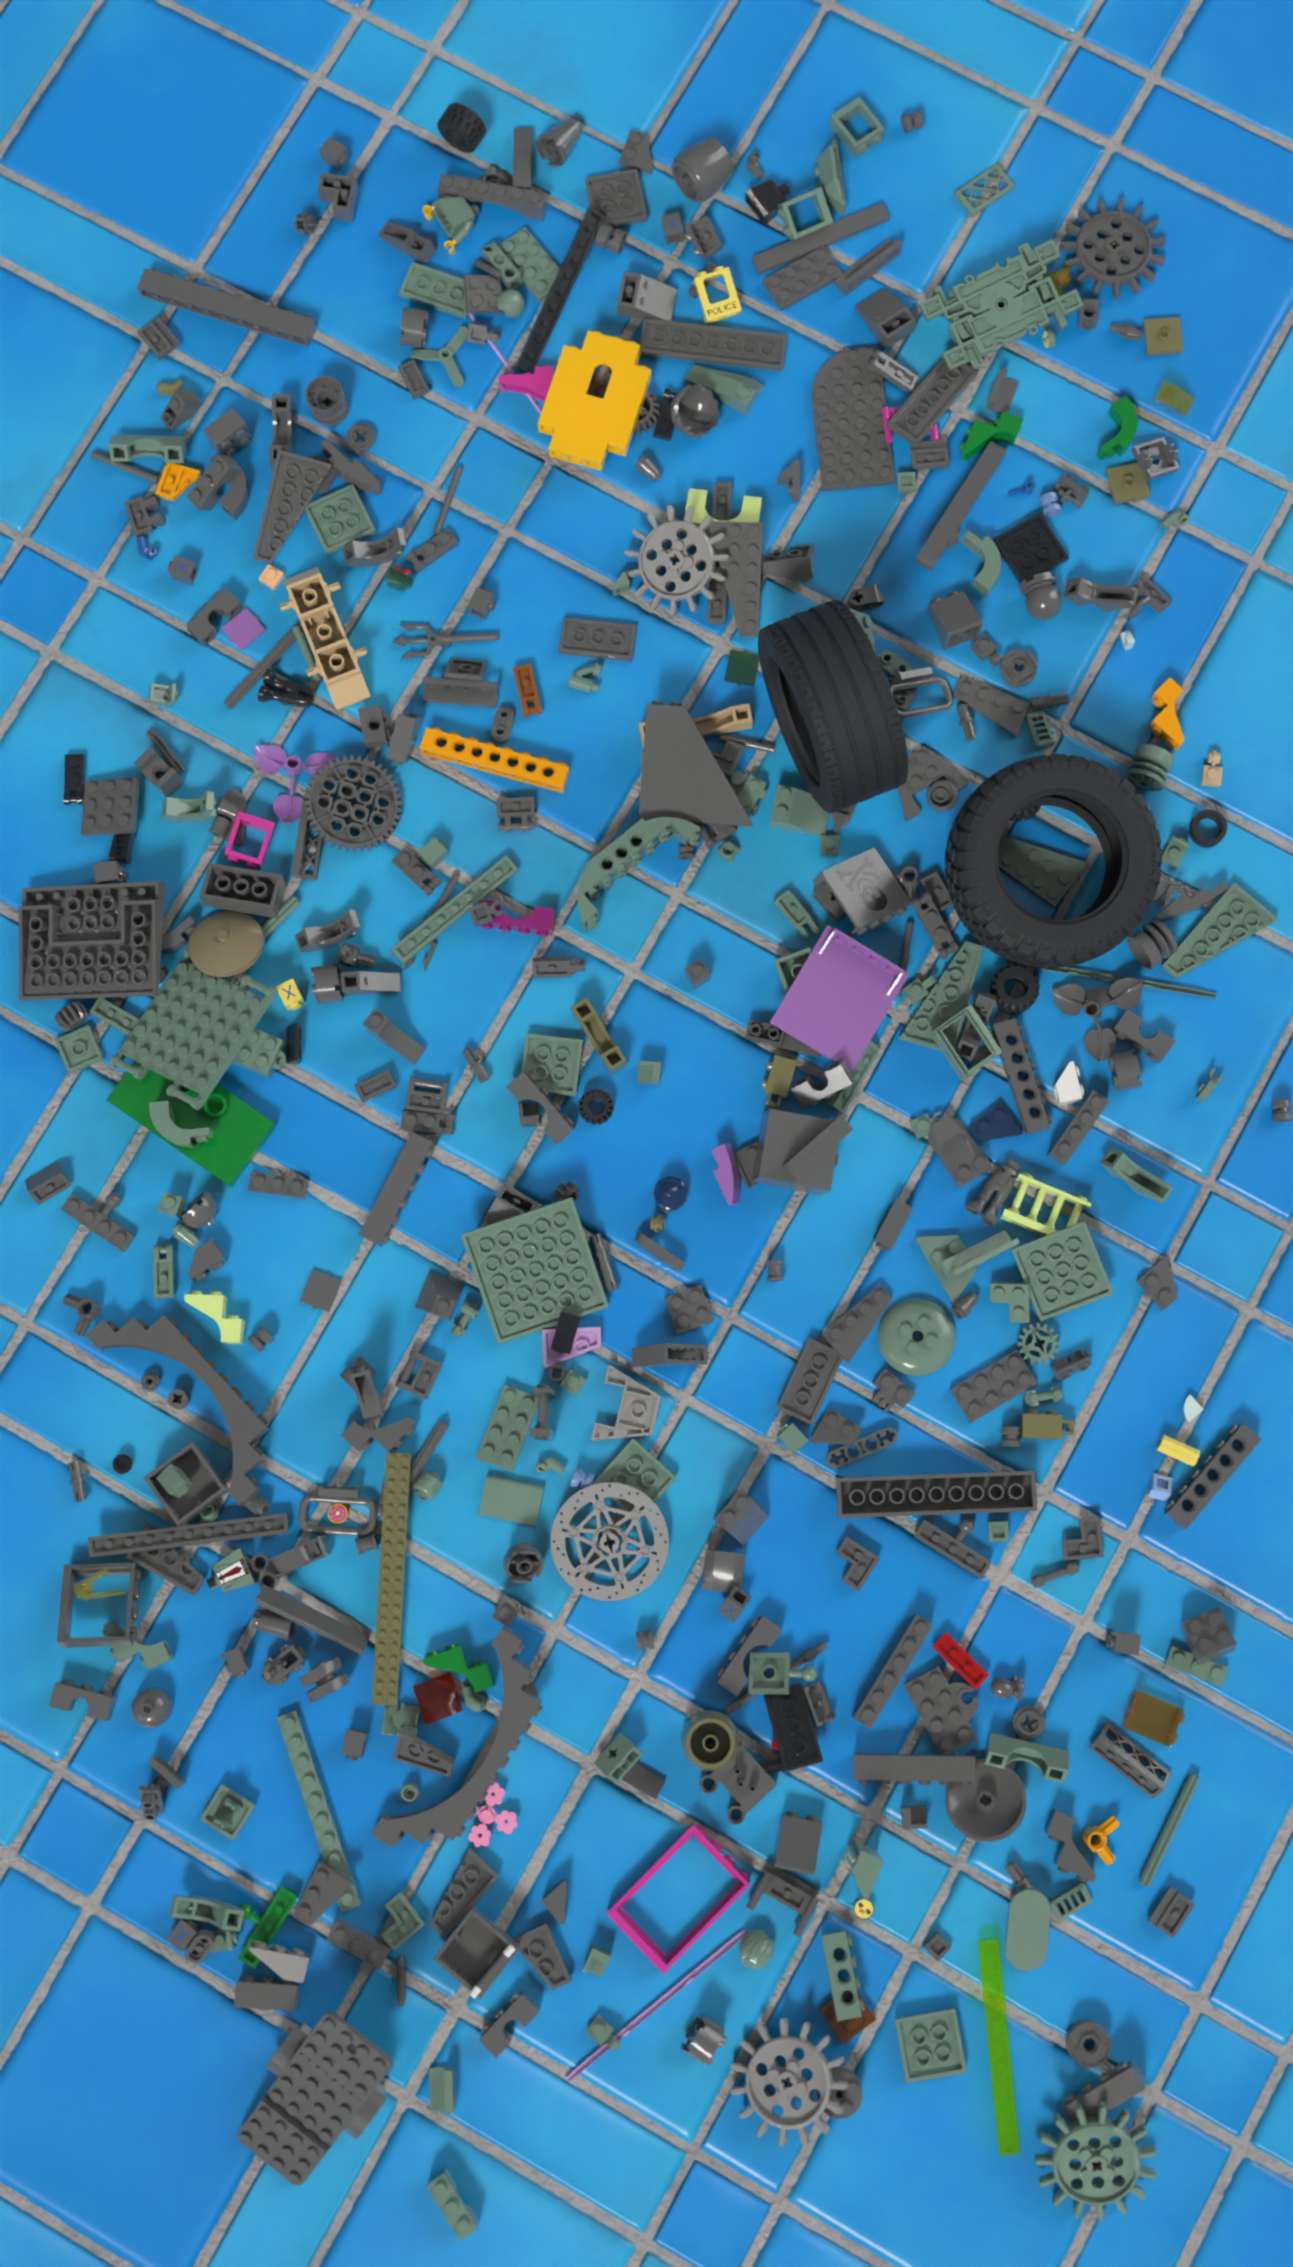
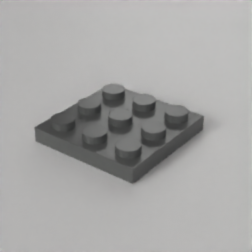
M637 169L584 179L589 206L605 216L602 223L618 227L647 221V213Z
M138 778L85 781L81 834L83 836L136 833L140 780Z

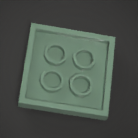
M353 484L311 502L305 508L308 519L326 555L341 550L352 540L360 541L376 534V530Z
M526 1033L521 1073L524 1071L527 1074L529 1072L532 1073L537 1079L535 1082L539 1088L543 1087L549 1094L576 1097L583 1040Z
M632 1439L594 1483H624L639 1489L655 1503L676 1480V1477L636 1440ZM610 1497L623 1510L631 1511L635 1507L634 1504L626 1500Z
M954 2007L894 2018L906 2083L967 2073Z

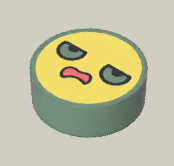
M1052 329L1044 330L1042 335L1044 347L1046 349L1054 348L1056 344L1054 331Z

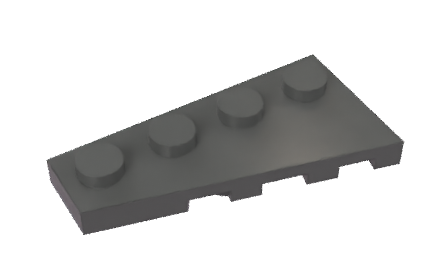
M959 678L953 693L954 699L962 704H968V708L974 709L982 717L991 720L997 724L996 726L1002 730L1005 729L1013 737L1017 738L1029 702Z
M471 1847L429 1924L443 1938L452 1931L500 1876Z

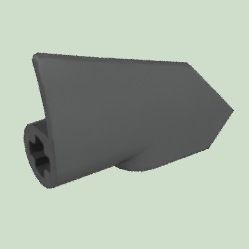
M237 789L225 791L216 811V817L209 829L211 834L226 841L229 840L238 811L247 812V805ZM240 825L234 844L243 846L245 825Z

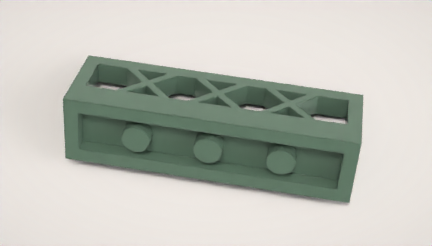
M870 1040L852 1071L855 1077L852 1086L845 1091L839 1090L835 1092V1095L830 1100L822 1098L818 1101L831 1106L838 1113H845L880 1049Z
M1003 1230L939 1264L949 1281L1010 1250L1020 1242L1018 1238L1011 1241L1007 1231Z

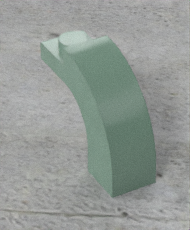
M967 530L963 535L961 543L978 555L983 565V569L975 577L972 587L987 597L997 583L1001 570V556L991 538L986 536L982 541L976 533H971Z
M206 791L200 798L196 799L166 797L162 802L161 820L200 822L216 817L217 801L214 798V792Z
M169 1101L149 1102L150 1117L153 1125L171 1143L181 1147L194 1148V1140L196 1142H207L209 1138H213V1130L209 1127L182 1129L178 1127L173 1118L172 1103Z
M173 1895L169 1916L207 1922L221 1930L240 1931L245 1911L235 1905L212 1898L195 1895Z

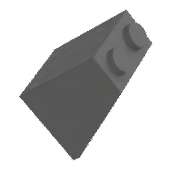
M964 591L960 593L953 592L944 599L937 598L930 602L927 612L943 650L978 638L983 623Z
M740 1489L716 1516L714 1521L744 1546L769 1516Z
M787 1811L786 1814L782 1813L773 1857L774 1867L815 1875L822 1822L818 1821L819 1817L807 1815L804 1818L799 1817V1813L794 1811Z

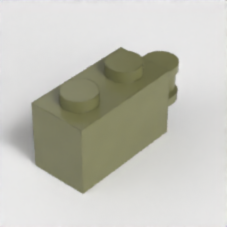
M777 1055L774 1056L773 1060H769L767 1070L770 1071L768 1078H764L762 1089H765L764 1095L768 1096L765 1107L778 1110L781 1099L786 1101L797 1061ZM771 1097L778 1098V1102L771 1101Z
M1025 1410V1413L1020 1414V1438L1060 1440L1062 1435H1075V1421L1062 1420V1415H1057V1411H1045V1414H1037V1410ZM1062 1424H1067V1431H1062Z

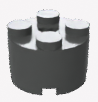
M403 307L400 345L425 348L428 311Z
M339 964L311 968V976L315 980V984H312L313 995H316L317 1004L343 1001L344 995L341 991V969Z
M1135 1049L1113 1053L1108 1057L1109 1071L1114 1072V1075H1112L1113 1079H1111L1113 1090L1124 1091L1142 1087V1081H1139L1138 1076H1141L1137 1054L1135 1055Z
M702 2013V2018L697 2017L689 2027L685 2035L688 2040L686 2044L682 2042L681 2050L701 2064L709 2066L714 2060V2053L717 2048H721L725 2043L726 2036L723 2035V2026Z

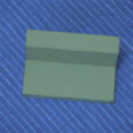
M454 2066L429 2067L431 2111H445V2114H454Z

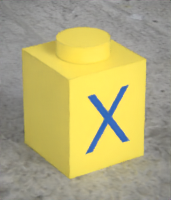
M293 978L276 986L287 1010H297L305 1003Z

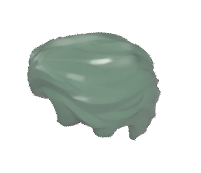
M752 1929L743 1936L739 1945V1956L744 1966L752 1969L765 1967L773 1955V1941L771 1938H768L767 1933L763 1930Z

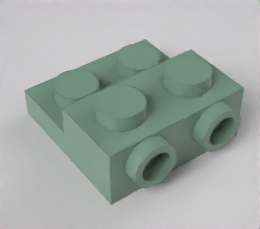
M735 770L732 779L727 780L748 816H754L759 807L757 805L760 799L763 800L768 792L766 789L767 784L751 775L747 776Z

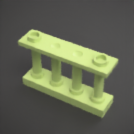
M1019 1173L1016 1178L1017 1181L1021 1182L1011 1208L1004 1209L1000 1219L1038 1235L1045 1236L1057 1231L1054 1225L1064 1200L1075 1204L1066 1227L1076 1224L1082 1208L1088 1209L1092 1203L1087 1202L1088 1199L1083 1196L1077 1195L1075 1197L1034 1180V1176L1028 1173ZM1029 1185L1039 1189L1030 1214L1024 1217L1019 1215L1018 1210ZM1048 1193L1056 1196L1057 1199L1047 1223L1043 1225L1037 1222L1036 1217L1045 1195Z

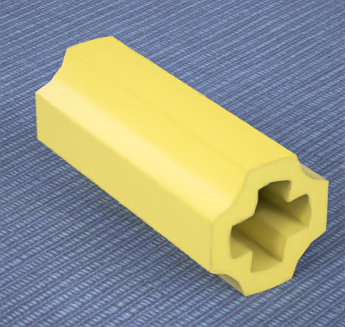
M1162 1435L1156 1449L1190 1466H1195L1201 1452L1166 1435Z

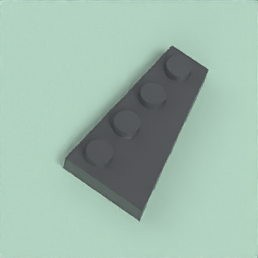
M879 1284L828 1328L822 1336L843 1360L849 1364L893 1298Z
M146 1523L142 1531L153 1530V1528ZM174 1548L128 1553L126 1557L196 1596L205 1580Z

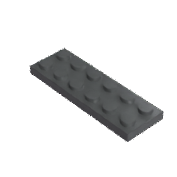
M942 359L887 422L886 427L916 447L975 379L979 371L965 364L949 372L944 359Z

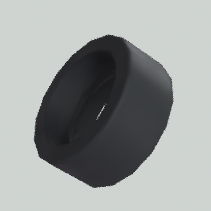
M1214 810L1199 812L1192 819L1189 826V835L1192 841L1201 847L1217 845L1227 832L1225 818ZM1205 818L1215 821L1219 827L1218 835L1212 839L1202 837L1197 830L1198 822Z

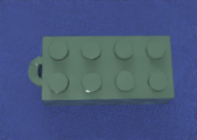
M254 1028L232 1063L271 1079L274 1071L282 1069L286 1064L287 1058L283 1053L286 1044L283 1040Z

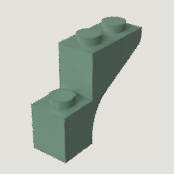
M1110 1148L1100 1161V1164L1111 1176L1124 1180L1136 1194L1162 1204L1173 1190L1168 1183L1135 1164L1124 1152Z
M112 1622L103 1625L105 1629L103 1630L104 1637L125 1636L126 1630L117 1623ZM136 1638L134 1639L133 1646H112L110 1649L113 1658L117 1659L118 1662L141 1653V1662L148 1670L174 1659L167 1640L154 1645H148Z

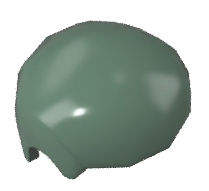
M505 290L499 293L497 297V307L505 312V317L517 318L521 316L525 303L518 291Z

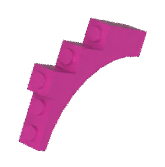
M542 365L535 367V374L522 373L513 375L506 373L499 375L500 391L529 394L545 403L554 376L553 366Z

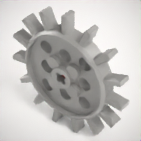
M671 505L667 506L666 511L668 521L659 524L657 518L649 513L647 518L653 529L646 536L642 531L636 529L632 531L635 537L643 541L640 551L630 549L625 550L624 553L629 557H638L639 568L626 572L627 577L634 578L641 575L644 584L634 592L635 596L640 597L650 589L656 594L651 602L650 609L656 611L661 600L665 598L670 600L669 611L672 616H677L678 601L687 600L691 612H697L694 596L700 592L706 598L714 601V594L707 588L712 578L719 582L727 581L725 576L714 571L717 561L725 562L731 560V557L723 553L716 555L713 546L724 540L726 536L724 533H719L709 538L705 530L713 521V518L710 516L704 518L699 526L692 524L695 511L693 507L688 506L684 521L675 520V510ZM686 529L687 537L681 540L679 534L682 530ZM667 540L672 542V547L669 550L664 548ZM695 545L697 551L694 555H690L689 548ZM655 550L657 557L651 561L649 554ZM679 558L680 562L675 563L674 560ZM705 561V570L699 571V563ZM665 566L666 573L665 575L660 576L659 569L660 567ZM689 571L691 574V578L689 581L685 582L683 580V575L685 572ZM671 582H674L676 585L673 592L668 590V585Z
M782 2018L779 2025L781 2036L772 2039L767 2027L762 2024L758 2026V2031L764 2040V2044L757 2049L747 2040H743L740 2043L743 2049L749 2052L752 2057L748 2065L740 2062L731 2064L733 2070L746 2074V2085L736 2086L730 2092L732 2095L747 2093L751 2105L743 2109L739 2116L743 2119L749 2117L754 2111L757 2112L763 2119L756 2133L758 2137L763 2136L771 2124L780 2128L778 2143L779 2146L783 2147L788 2139V2129H798L800 2140L804 2146L810 2143L806 2125L814 2121L824 2134L830 2131L828 2124L821 2117L826 2108L837 2114L843 2113L844 2108L840 2104L831 2101L830 2098L832 2089H847L849 2083L832 2080L831 2068L841 2065L845 2060L844 2057H836L831 2061H827L821 2052L830 2042L831 2037L829 2035L821 2038L815 2046L807 2040L811 2026L810 2022H804L798 2037L789 2035L787 2018ZM797 2047L803 2049L805 2053L803 2059L796 2057L795 2050ZM779 2055L786 2059L784 2067L779 2066L777 2063ZM760 2063H764L767 2066L768 2071L766 2075L759 2072ZM805 2068H809L812 2071L813 2076L811 2080L804 2077L803 2071ZM791 2078L790 2082L792 2083V2085L787 2086L788 2082L785 2079ZM768 2084L774 2085L776 2090L774 2095H770L767 2092L766 2087ZM812 2089L819 2090L821 2094L820 2100L812 2098ZM794 2097L801 2099V2108H796L793 2105ZM776 2104L783 2107L784 2112L782 2116H778L775 2113L774 2107Z

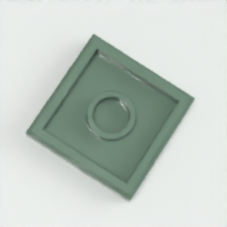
M90 1025L54 1039L69 1075L105 1060Z

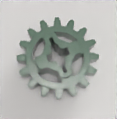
M1036 1323L1035 1328L1032 1324L1028 1325L1029 1330L1022 1329L1021 1331L1024 1335H1018L1017 1337L1021 1342L1017 1343L1016 1346L1022 1348L1018 1351L1019 1354L1024 1353L1023 1360L1029 1358V1364H1033L1036 1361L1037 1366H1039L1042 1360L1045 1364L1049 1363L1048 1358L1053 1360L1055 1358L1053 1353L1059 1352L1055 1348V1346L1060 1345V1342H1055L1058 1335L1052 1334L1053 1328L1047 1330V1324L1040 1327V1324ZM1037 1331L1045 1333L1047 1337L1039 1335ZM1030 1335V1342L1026 1345V1338ZM1036 1340H1037L1038 1342H1040V1341L1042 1342V1345L1040 1346V1348L1034 1346V1343H1036ZM1051 1343L1050 1351L1047 1354V1345ZM1029 1352H1035L1039 1357L1033 1356Z

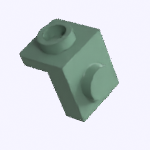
M156 683L149 685L148 703L171 706L177 701L178 690H176L175 683H172L170 686Z

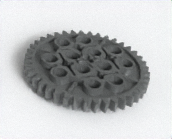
M344 755L342 761L336 757L335 763L329 760V766L322 764L323 770L318 768L316 770L318 775L312 774L313 780L308 781L310 787L305 789L308 794H304V799L307 801H304L303 806L308 807L304 810V813L309 814L306 820H312L309 827H316L313 833L320 832L319 839L325 837V844L331 841L332 848L337 844L339 851L342 847H345L346 852L349 851V848H352L353 853L356 852L357 848L363 852L364 847L370 851L371 844L375 848L378 847V842L383 844L384 838L389 839V833H394L393 827L397 828L398 823L396 821H400L401 818L398 814L402 813V809L398 807H401L403 802L397 801L401 799L402 795L396 794L400 788L394 787L397 781H390L393 775L386 776L387 769L381 771V764L375 767V760L368 763V758L366 757L364 761H361V756L354 760L353 755H351L350 759L347 760ZM354 772L357 777L350 778L347 773ZM368 777L373 778L375 783L368 784L365 779ZM326 783L332 784V785H333V789H332V790H327V789H325V788H324V784H326ZM357 783L361 784V788L359 790L356 789ZM339 785L337 800L334 803L333 810L330 811L333 803L332 797L335 795L337 787ZM348 789L352 794L345 796L342 790ZM367 795L370 800L362 801L360 796ZM374 797H376L373 805L374 811L371 813L369 822L367 823L369 808L372 805ZM384 800L388 806L381 807L378 802ZM326 801L328 806L325 808L321 807L318 802ZM352 801L356 802L354 807L351 806ZM343 806L346 812L339 813L336 808ZM356 812H361V813H363V814H364V818H363V819H358V818H356L355 813H356ZM347 818H350L349 825L345 824ZM380 818L383 823L377 825L373 822V819ZM339 824L341 826V829L335 831L332 829L331 825ZM355 829L359 832V835L352 836L349 831Z

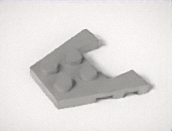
M608 1365L604 1383L624 1387L615 1427L595 1423L591 1440L653 1435L661 1396Z

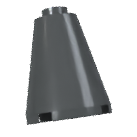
M570 118L537 137L535 142L536 150L543 160L549 161L548 165L557 168L565 163L582 133L580 122Z

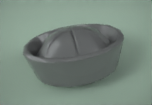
M944 779L932 783L926 793V801L929 807L938 812L951 810L957 804L959 798L956 786L951 781Z

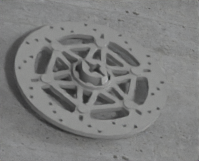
M601 1482L577 1491L562 1505L552 1526L550 1545L558 1572L573 1589L593 1599L617 1601L627 1599L642 1592L658 1577L667 1558L669 1535L664 1516L649 1496L639 1489L624 1483ZM604 1498H620L634 1504L635 1507L631 1511L606 1506ZM592 1502L594 1506L593 1511L577 1527L571 1526L569 1523L574 1514L582 1506ZM608 1511L623 1514L625 1517L614 1524ZM600 1512L604 1513L608 1524L601 1525ZM595 1515L597 1529L583 1528ZM642 1516H646L651 1524L654 1535V1545L652 1546L645 1544L639 1519ZM628 1519H631V1523L629 1524L627 1529L623 1531V1529L620 1528V1525L626 1522ZM633 1526L637 1528L640 1542L627 1537ZM601 1531H603V1533H602V1535H601V1537H600V1547H601V1548H598V1546H597V1544H596V1542H598V1538H599V1535H598V1534H599ZM580 1533H593V1539L589 1540L580 1536ZM607 1534L611 1540H614L612 1549L609 1543H605L607 1540ZM619 1535H621L622 1538H623V1541L621 1542V1545H620L621 1549L617 1552V1549H618V1547H619V1542H620ZM566 1537L573 1538L581 1562L577 1567H574L569 1560L565 1544ZM579 1541L592 1546L586 1557H583ZM629 1542L639 1547L640 1550L626 1549V1545ZM596 1552L600 1557L591 1564H588V1560ZM622 1554L636 1555L626 1567L623 1566ZM642 1556L649 1557L650 1561L645 1569L638 1576L628 1581L625 1574ZM606 1559L611 1571L598 1569L594 1566ZM611 1559H619V1571H616ZM590 1571L614 1577L615 1585L597 1584L586 1579L585 1575Z

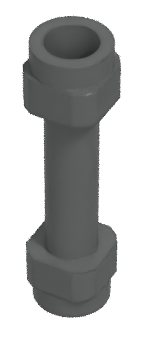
M1072 1561L1065 1564V1567L1044 1575L1037 1574L1030 1577L1033 1587L1038 1588L1044 1586L1045 1582L1061 1576L1076 1574L1079 1572L1077 1563Z

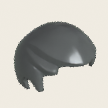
M697 383L694 386L687 385L674 396L670 406L673 424L679 432L687 437L701 438L703 435L710 434V430L718 425V417L720 415L718 401L713 397L712 391L705 388L702 384Z

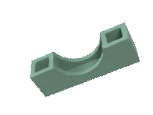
M112 435L108 444L111 461L130 462L142 456H156L162 458L165 463H184L187 456L185 436Z
M990 1733L985 1747V1765L1004 1769L1010 1762L1025 1761L1037 1767L1044 1779L1064 1783L1069 1771V1751Z

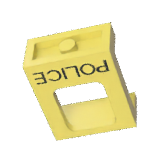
M723 266L714 268L711 273L706 274L705 271L696 274V278L693 279L692 283L697 289L704 312L703 319L705 325L740 314L742 309L729 267L723 268ZM723 276L729 298L711 304L703 282Z

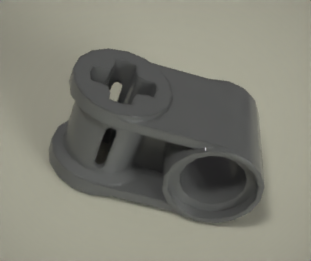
M878 584L853 590L847 601V607L856 611L874 609L884 604Z

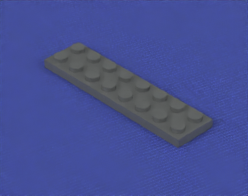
M644 318L640 340V355L783 372L787 335Z

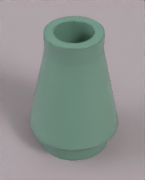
M182 1221L171 1232L175 1235L174 1238L187 1244L192 1249L201 1241L193 1230Z

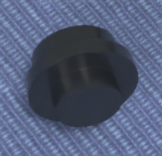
M120 1454L114 1458L112 1465L117 1473L125 1474L131 1470L133 1462L128 1455Z

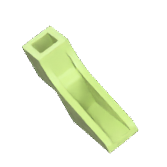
M191 1291L190 1294H185L184 1300L186 1303L217 1322L221 1332L222 1343L244 1344L245 1321L239 1319L240 1316L228 1315V1319H226L227 1297L221 1295L222 1292L211 1291L210 1295H202V1291Z

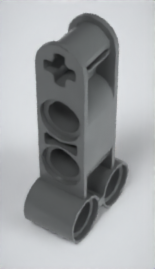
M325 1536L317 1537L272 1558L266 1554H256L253 1556L251 1567L255 1571L262 1573L258 1580L259 1586L262 1587L265 1577L269 1575L273 1578V1584L270 1588L275 1589L279 1583L278 1577L332 1554L328 1551L323 1539ZM260 1557H263L266 1561V1565L263 1568L257 1566V1560Z

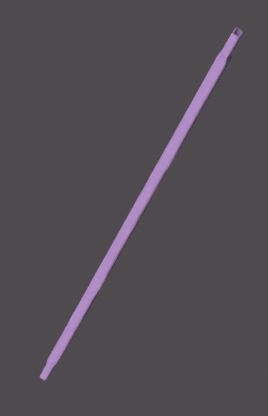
M740 1931L736 1936L727 1941L615 2034L614 2037L620 2041L743 1938L746 1934L745 1931ZM607 2043L603 2044L574 2068L565 2079L569 2082L608 2051L610 2047Z

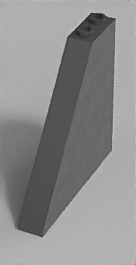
M652 701V704H647L639 819L649 820L658 817H674L692 823L752 827L751 819L686 707L678 702H671V705H663L661 701Z

